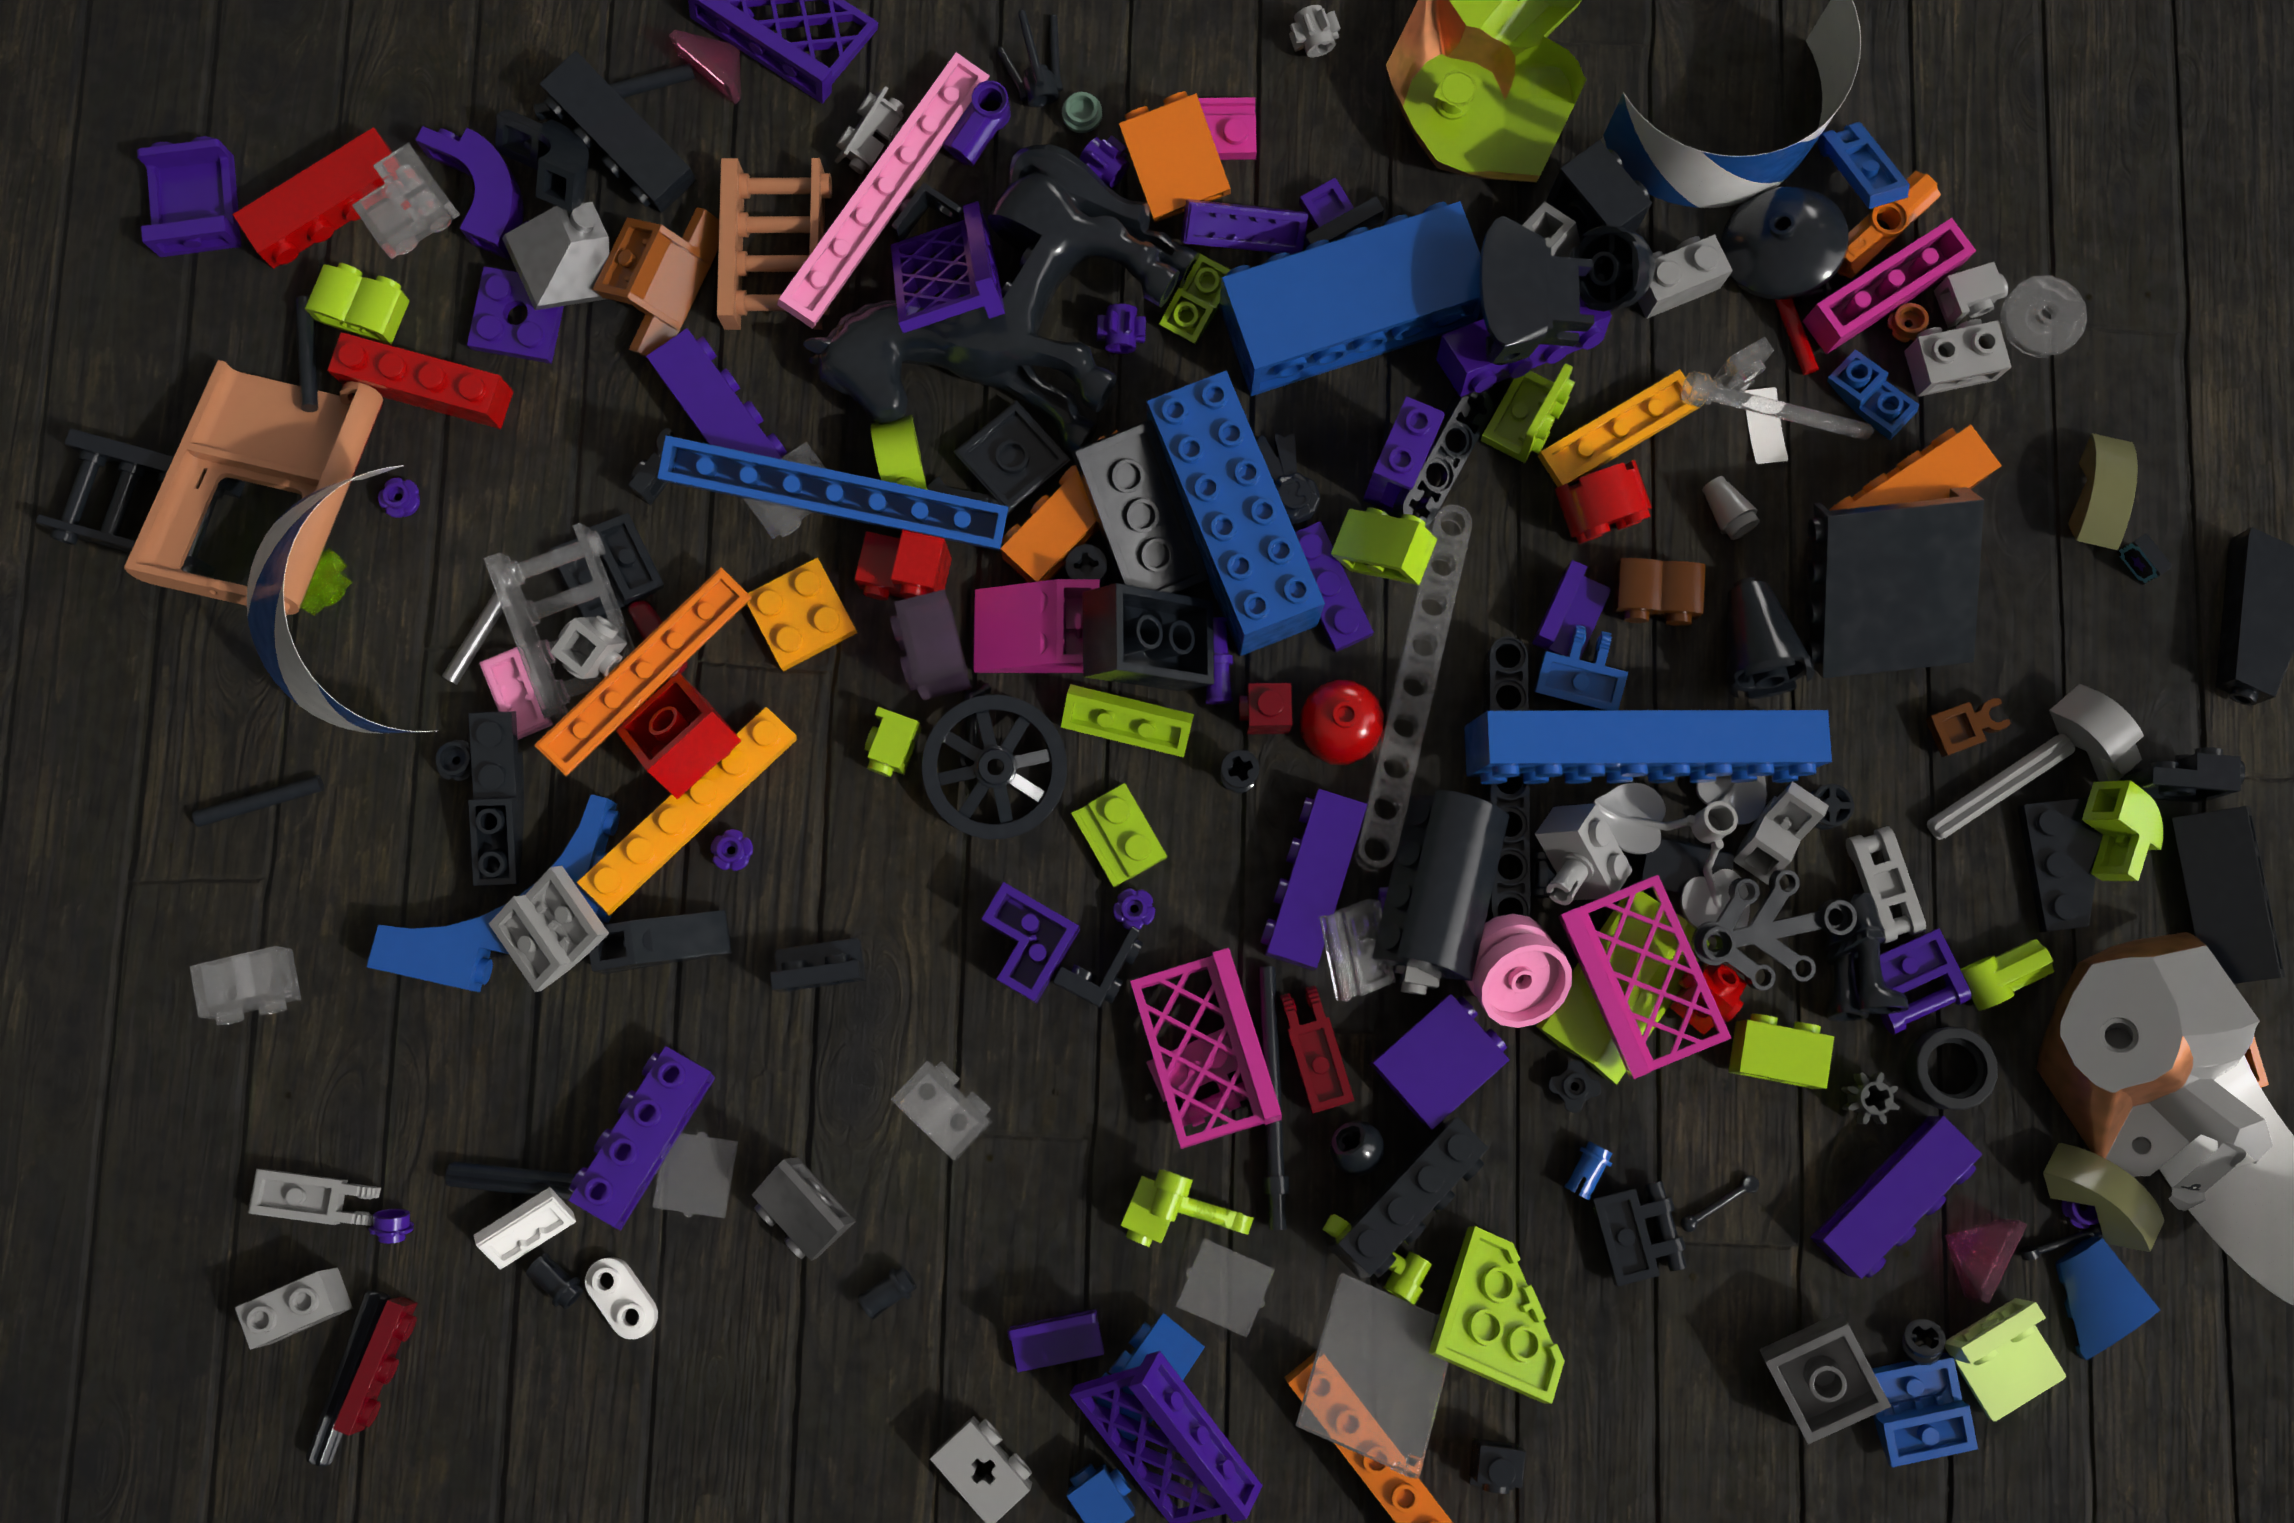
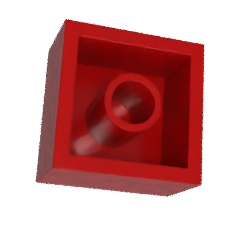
M679 672L616 729V732L646 771L676 799L680 798L720 760L726 758L732 749L741 742V739L713 706Z

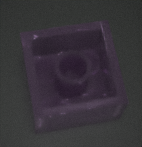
M945 589L894 602L897 615L891 616L890 621L900 650L906 649L907 656L900 657V661L910 690L917 689L922 699L926 700L972 688L953 611Z

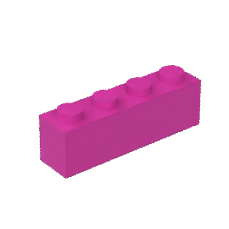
M1950 218L1817 303L1802 322L1825 354H1828L1957 271L1976 252V249L1953 218Z

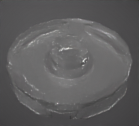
M2050 275L2033 276L2019 283L2005 298L2000 313L2001 324L2004 322V327L2007 330L2005 335L2009 342L2022 353L2037 358L2049 357L2050 355L2061 354L2069 350L2083 335L2088 320L2086 304L2078 290L2067 281ZM2042 309L2047 310L2051 314V319L2043 316Z

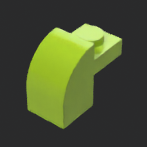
M912 415L904 416L902 419L892 423H871L872 442L881 480L928 490Z
M2131 780L2094 782L2082 818L2085 823L2103 835L2091 874L2101 881H2139L2147 851L2161 850L2163 822L2159 808L2153 798Z

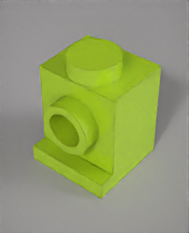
M877 707L875 716L881 723L879 728L876 726L872 727L865 744V750L870 751L868 754L870 761L867 769L886 777H891L893 771L904 775L922 727L917 720Z

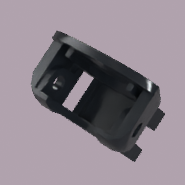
M1505 216L1495 219L1485 234L1481 249L1479 271L1482 315L1490 335L1486 337V357L1488 362L1495 365H1505L1529 357L1539 344L1574 347L1579 342V333L1565 331L1587 332L1594 324V315L1580 314L1579 276H1586L1593 268V259L1552 256L1551 247L1546 246V240L1543 236Z

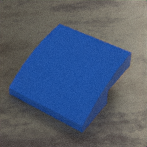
M1943 1353L1939 1360L1931 1365H1919L1910 1360L1872 1368L1891 1405L1890 1408L1873 1415L1889 1466L1897 1467L1978 1449L1970 1405L1962 1401L1953 1356Z

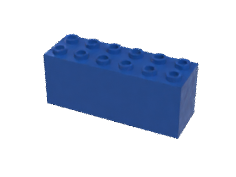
M1439 202L1429 206L1421 214L1409 218L1407 215H1398L1386 221L1384 226L1371 230L1367 227L1357 228L1349 232L1343 239L1331 243L1328 240H1320L1309 245L1305 251L1293 255L1287 252L1279 253L1270 257L1265 264L1252 268L1249 265L1238 266L1222 277L1219 309L1250 396L1422 342L1484 319L1480 299L1479 271L1481 255L1461 202L1447 205L1446 202Z
M1227 370L1148 400L1147 420H1152L1209 576L1208 581L1223 617L1227 618L1226 624L1239 655L1243 656L1316 627L1325 605L1324 599Z

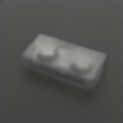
M1766 337L1727 359L1708 384L1717 398L1731 391L1733 396L1741 393L1755 382L1754 377L1766 369L1764 362L1774 352Z

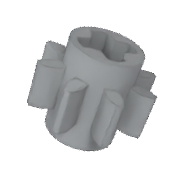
M1311 5L1295 14V23L1290 25L1292 32L1289 33L1295 51L1304 48L1307 56L1314 58L1327 54L1335 47L1334 39L1339 38L1338 31L1341 29L1335 11L1326 14L1321 5Z

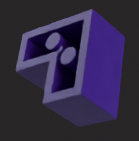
M1003 882L981 919L987 926L1018 943L997 980L1037 1004L1079 933L1080 928L1079 925Z

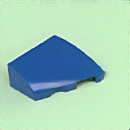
M2091 1237L2082 1240L2055 1262L2059 1282L2066 1290L2067 1297L2064 1303L2068 1317L2073 1318L2079 1341V1345L2075 1346L2081 1359L2088 1360L2112 1346L2160 1311L2159 1307L2103 1238Z

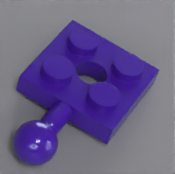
M484 266L467 346L476 351L552 364L564 306L534 310L518 272ZM516 306L527 307L528 315L524 322L518 325L509 323L508 314L512 308Z

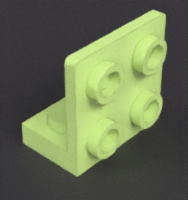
M2014 1298L1946 1340L1945 1349L1949 1355L1954 1357L1955 1365L1990 1420L1997 1421L2066 1378L2065 1372L2036 1327L2037 1323L2046 1318L2036 1302Z

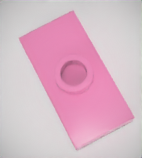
M517 646L479 662L498 711H516L518 740L553 725L521 647Z

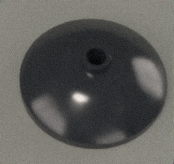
M1779 187L1756 194L1734 211L1724 227L1721 248L1733 270L1729 276L1740 288L1762 298L1791 299L1817 290L1837 273L1848 250V227L1841 210L1825 195L1803 187ZM1783 225L1789 226L1788 229L1783 231L1776 229L1777 227Z

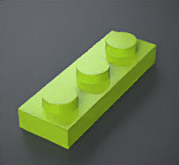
M1070 684L1061 728L1184 757L1194 714Z

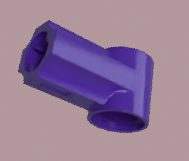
M984 81L974 88L971 103L943 143L944 149L954 159L964 165L973 167L997 130L1002 129L1009 122L1011 111L1005 87L996 81ZM990 100L1001 103V106L994 111L982 109V106Z

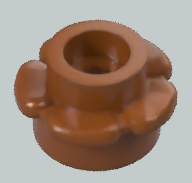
M1906 303L1900 306L1896 312H1892L1889 315L1887 325L1889 329H1892V336L1896 340L1904 343L1909 340L1914 342L1920 332L1927 330L1929 316L1921 305ZM1905 322H1909L1912 326L1906 327Z

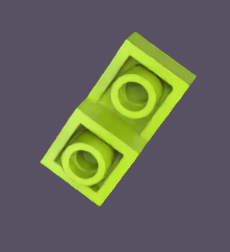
M1200 254L1196 264L1193 265L1187 276L1183 288L1177 289L1159 325L1196 345L1219 308L1222 277L1226 276L1230 269Z

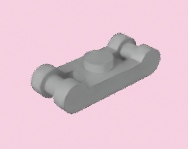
M1886 826L1874 830V834L1871 836L1863 837L1862 835H1856L1847 838L1846 849L1848 855L1855 864L1864 892L1872 894L1878 908L1881 923L1885 929L1882 933L1885 941L1882 944L1896 941L1898 935L1907 932L1912 936L1925 932V918L1893 830ZM1880 851L1885 863L1874 865L1870 853ZM1900 903L1902 916L1893 919L1889 906Z

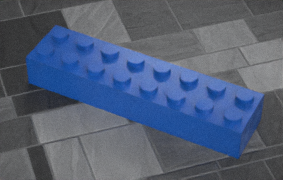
M1828 710L1486 711L1464 726L1467 777H1480L1482 784L1506 783L1508 777H1523V783L1525 784L1549 782V777H1565V783L1580 784L1591 782V777L1606 776L1607 783L1614 784L1629 783L1633 781V777L1648 776L1649 783H1669L1675 781V777L1689 776L1691 783L1714 782L1717 776H1731V782L1733 783L1757 781V776H1772V782L1784 783L1798 781V776L1816 774L1817 767L1832 762Z

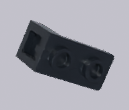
M1132 926L1100 987L1094 984L1096 975L1075 964L1071 971L1061 967L1053 981L1054 984L1098 1008H1101L1104 1001L1112 1004L1124 982L1117 978L1125 962L1133 965L1144 944L1137 939L1140 935V929Z

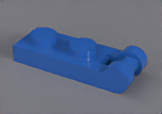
M1856 122L1846 125L1843 131L1837 133L1834 130L1822 132L1817 140L1821 155L1832 160L1868 209L1908 198L1910 184L1862 123Z

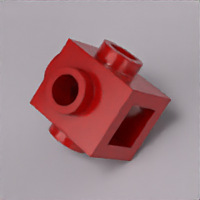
M1704 963L1700 969L1723 1020L1729 1022L1744 1004L1739 998L1747 983L1732 968L1723 963L1720 965ZM1685 972L1678 982L1682 987L1676 996L1690 1002L1696 983L1692 975ZM1699 994L1696 1004L1706 1008L1701 994ZM1673 1001L1670 1008L1684 1018L1687 1006ZM1693 1010L1688 1023L1704 1035L1714 1026V1023L1709 1015Z

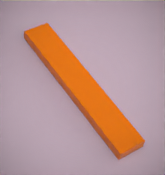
M721 567L547 732L534 747L567 777L743 608L752 597Z

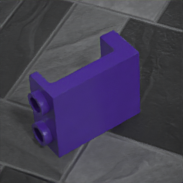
M197 137L192 142L177 144L157 142L152 144L151 147L137 149V158L146 166L148 176L151 225L141 226L142 242L159 257L241 247L240 225L232 215L238 211L234 155L219 139Z
M1406 396L1372 473L1363 501L1393 513L1394 502L1402 487L1412 490L1444 419L1445 414L1443 411Z
M1452 994L1446 995L1438 1005L1392 1046L1369 1063L1427 1130L1434 1129L1510 1060L1503 1052L1507 1049L1504 1041L1492 1029L1489 1028L1485 1032L1474 1020L1478 1013L1462 996L1456 999Z

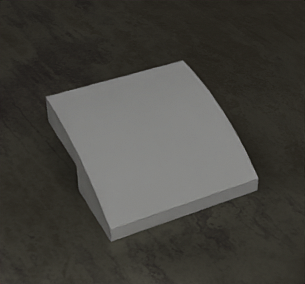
M563 866L550 867L525 895L513 896L489 923L535 992L542 991L568 972L609 934Z

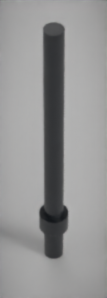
M1258 967L1262 1053L1282 1113L1276 967ZM1282 1120L1265 1125L1267 1177H1263V1194H1268L1269 1230L1287 1229L1285 1194H1290L1289 1176H1284Z

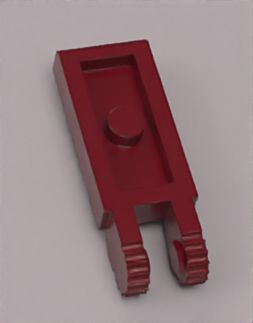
M1315 985L1307 987L1305 995L1315 1021L1304 1025L1299 1024L1294 999L1291 998L1289 993L1280 995L1285 1018L1289 1026L1287 1033L1312 1114L1354 1101L1330 1018L1325 1016Z

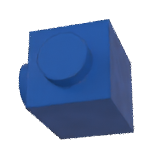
M1105 1463L1096 1469L1092 1464H1089L1070 1478L1073 1486L1068 1489L1067 1498L1084 1523H1125L1135 1515V1507L1127 1497V1494L1132 1490L1117 1468L1110 1472Z

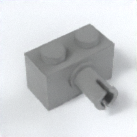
M1597 803L1553 807L1535 833L1557 873L1548 884L1546 891L1547 893H1552L1549 897L1558 904L1568 905L1573 900L1600 899L1621 889L1632 872L1627 857L1618 846L1619 844Z

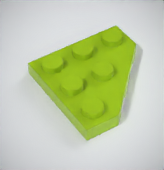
M1476 1226L1468 1227L1428 1354L1541 1403L1552 1404L1565 1360L1558 1344H1553L1543 1322L1546 1317L1532 1285H1527L1517 1262L1520 1260L1514 1244Z

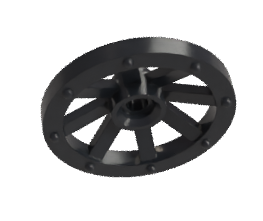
M1006 695L978 696L953 707L932 729L923 752V783L936 811L956 829L982 839L1012 838L1026 833L1039 825L1057 805L1066 782V752L1055 726L1033 705ZM989 710H1001L1019 715L1001 746H997ZM976 713L984 749L976 748L950 730L962 719ZM1031 723L1042 735L1048 749L1013 756V750ZM942 742L973 760V765L937 773V760ZM991 759H998L1002 762L1003 770L999 775H992L988 772L987 765ZM1051 761V777L1046 792L1016 773L1018 768ZM977 778V784L960 810L957 811L948 802L940 786ZM1008 784L1038 802L1033 810L1013 821L1006 788ZM989 788L994 790L1000 824H984L969 819Z

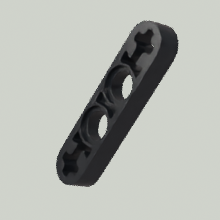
M1486 391L1481 393L1472 392L1462 397L1456 393L1444 412V419L1413 489L1407 490L1402 487L1394 502V517L1401 518L1402 514L1412 515L1413 509L1409 504L1418 502L1415 510L1420 514L1418 518L1426 523L1425 526L1434 520L1491 417L1493 402ZM1473 399L1474 404L1472 408L1476 411V414L1467 416L1471 409L1467 401ZM1449 430L1455 431L1460 438V447L1456 453L1450 451L1445 443V437ZM1430 464L1436 465L1441 472V481L1437 487L1432 486L1426 478V471ZM1423 494L1430 496V497L1421 498V497L1423 496Z

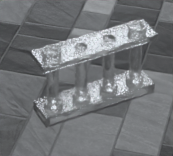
M582 523L573 525L578 538L577 542L520 563L516 560L511 561L510 557L500 552L483 558L545 719L554 720L565 716L568 713L565 704L570 702L571 697L594 689L606 676L588 679L575 677L565 682L562 679L556 680L550 665L555 663L556 657L550 651L559 639L548 642L547 639H540L535 626L540 623V618L600 597L608 621L613 623L619 630L616 635L627 643L621 651L623 659L635 650L600 558L601 555L605 554L602 540L596 530L590 532V529ZM585 557L593 581L534 603L531 599L526 601L520 586L525 584L526 578Z

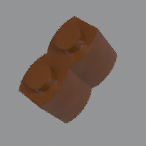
M1621 558L1615 565L1613 614L1624 615L1623 620L1630 623L1649 622V617L1666 618V624L1691 625L1692 620H1697L1703 614L1705 564L1688 561Z

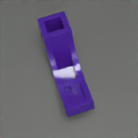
M422 126L415 140L427 157L464 172L474 180V199L460 230L472 245L508 260L510 255L503 242V237L506 233L523 224L522 195L511 170L494 146L483 136L469 128L465 129L460 139L448 130L440 128L436 132Z

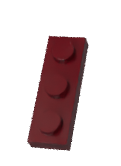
M404 1297L387 1300L333 1430L350 1436L364 1430L365 1427H370L376 1419L381 1407V1402L377 1401L383 1384L387 1385L391 1381L399 1364V1359L395 1358L401 1342H405L410 1337L415 1327L417 1317L413 1313L418 1304L417 1302Z

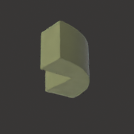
M2091 433L2079 461L2087 481L2068 525L2076 541L2118 550L2130 519L2135 498L2138 474L2137 453L2133 442Z
M2058 1143L2043 1172L2050 1198L2095 1206L2103 1238L2107 1244L2151 1252L2165 1221L2152 1195L2133 1176L2111 1161L2085 1149Z

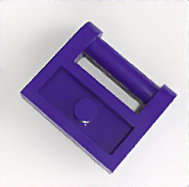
M1940 928L1929 931L1880 954L1882 975L1885 985L1889 989L1905 993L1940 976H1943L1946 982L1945 988L1908 1004L1909 1009L1907 1011L1881 1014L1884 1026L1892 1035L1904 1031L1906 1024L1952 1003L1961 1005L1972 999L1969 986Z

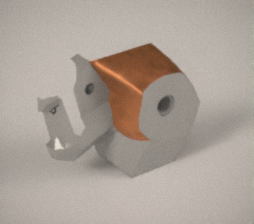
M2187 932L2137 939L2109 947L2077 964L2055 1005L2040 1046L2037 1071L2091 1152L2118 1165L2133 1177L2151 1176L2201 1134L2217 1140L2218 1150L2176 1184L2172 1189V1196L2168 1198L2177 1209L2186 1211L2206 1201L2205 1192L2234 1167H2241L2250 1163L2256 1164L2273 1146L2265 1119L2214 1081L2237 1066L2251 1046L2255 1029L2260 1020L2206 944Z

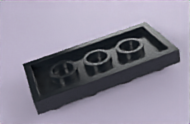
M1146 420L1071 451L1120 584L1174 594L1209 579L1152 420Z

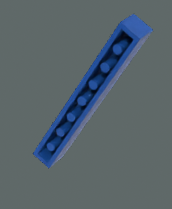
M665 436L658 472V479L668 483L901 531L908 530L998 551L1001 548L1009 508L1008 506L671 436Z

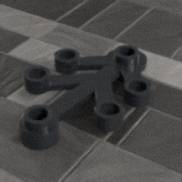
M1779 869L1770 875V891L1749 925L1734 929L1746 906L1754 903L1760 893L1759 886L1754 880L1737 878L1729 886L1730 900L1718 919L1701 924L1693 933L1691 941L1692 950L1696 958L1708 965H1720L1725 962L1744 975L1745 982L1750 988L1765 991L1770 989L1775 983L1776 975L1774 970L1769 965L1755 963L1739 951L1737 947L1754 945L1784 966L1785 973L1790 979L1805 982L1810 980L1815 974L1816 966L1814 961L1808 956L1798 955L1777 939L1819 929L1829 934L1845 935L1855 927L1857 913L1849 902L1830 899L1823 902L1816 912L1774 920L1788 897L1795 894L1800 886L1799 877L1795 872ZM1783 875H1786L1789 885L1783 891L1779 881ZM1742 884H1746L1749 888L1748 896L1745 899H1742L1739 895V889ZM1831 909L1835 910L1837 916L1833 924H1830L1828 919ZM1713 935L1716 938L1717 944L1710 951L1707 948V940ZM1802 960L1805 970L1801 975H1798L1795 967ZM1762 969L1765 979L1761 984H1758L1755 980V975L1758 970Z

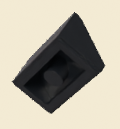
M1661 836L1659 847L1653 852L1643 854L1638 870L1640 882L1659 875L1665 890L1681 894L1684 885L1690 879L1699 876L1704 877L1703 867L1711 848ZM1719 850L1712 867V873L1714 874L1722 869L1732 870L1734 853Z

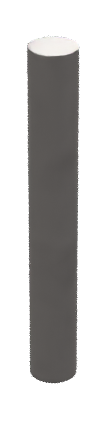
M512 570L507 571L442 677L456 685L458 684L523 580L522 576Z

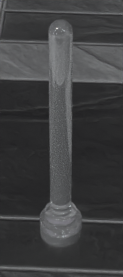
M1693 370L1687 375L1682 387V403L1697 407L1716 402L1859 439H1869L1874 432L1872 425L1869 423L1718 386L1717 381L1712 380L1709 374Z

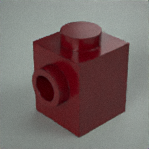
M1248 683L1246 696H1239V721H1247V734H1289L1292 727L1291 683Z

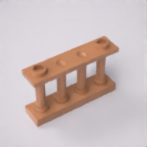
M721 158L717 317L724 330H741V315H747L748 311H785L777 305L782 294H747L746 290H742V276H748L749 272H798L823 238L825 198L832 197V178L830 173L824 172L820 158H812L811 177L750 178L749 173L743 172L738 158ZM751 194H811L810 216H749L748 212H744V199H750ZM750 233H810V255H748L747 251H743V237H749ZM830 305L823 315H829ZM823 315L814 326V330H822Z

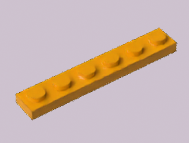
M767 707L736 734L741 739V742L732 749L726 758L720 760L680 798L676 799L671 794L576 882L608 916L797 740L796 734Z

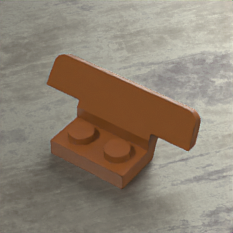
M696 207L682 238L661 224L627 217L592 290L602 298L631 304L645 314L630 345V351L647 358L648 354L678 335L719 249V219L706 209Z

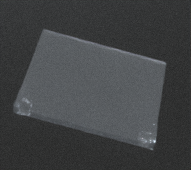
M1344 1273L1340 1274L1296 1426L1390 1467L1391 1470L1415 1479L1420 1478L1449 1364L1447 1361L1428 1354L1440 1315H1435Z

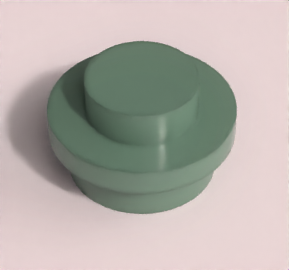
M1077 92L1068 97L1064 102L1062 118L1070 130L1077 133H1087L1094 130L1100 124L1102 107L1098 99L1087 92Z

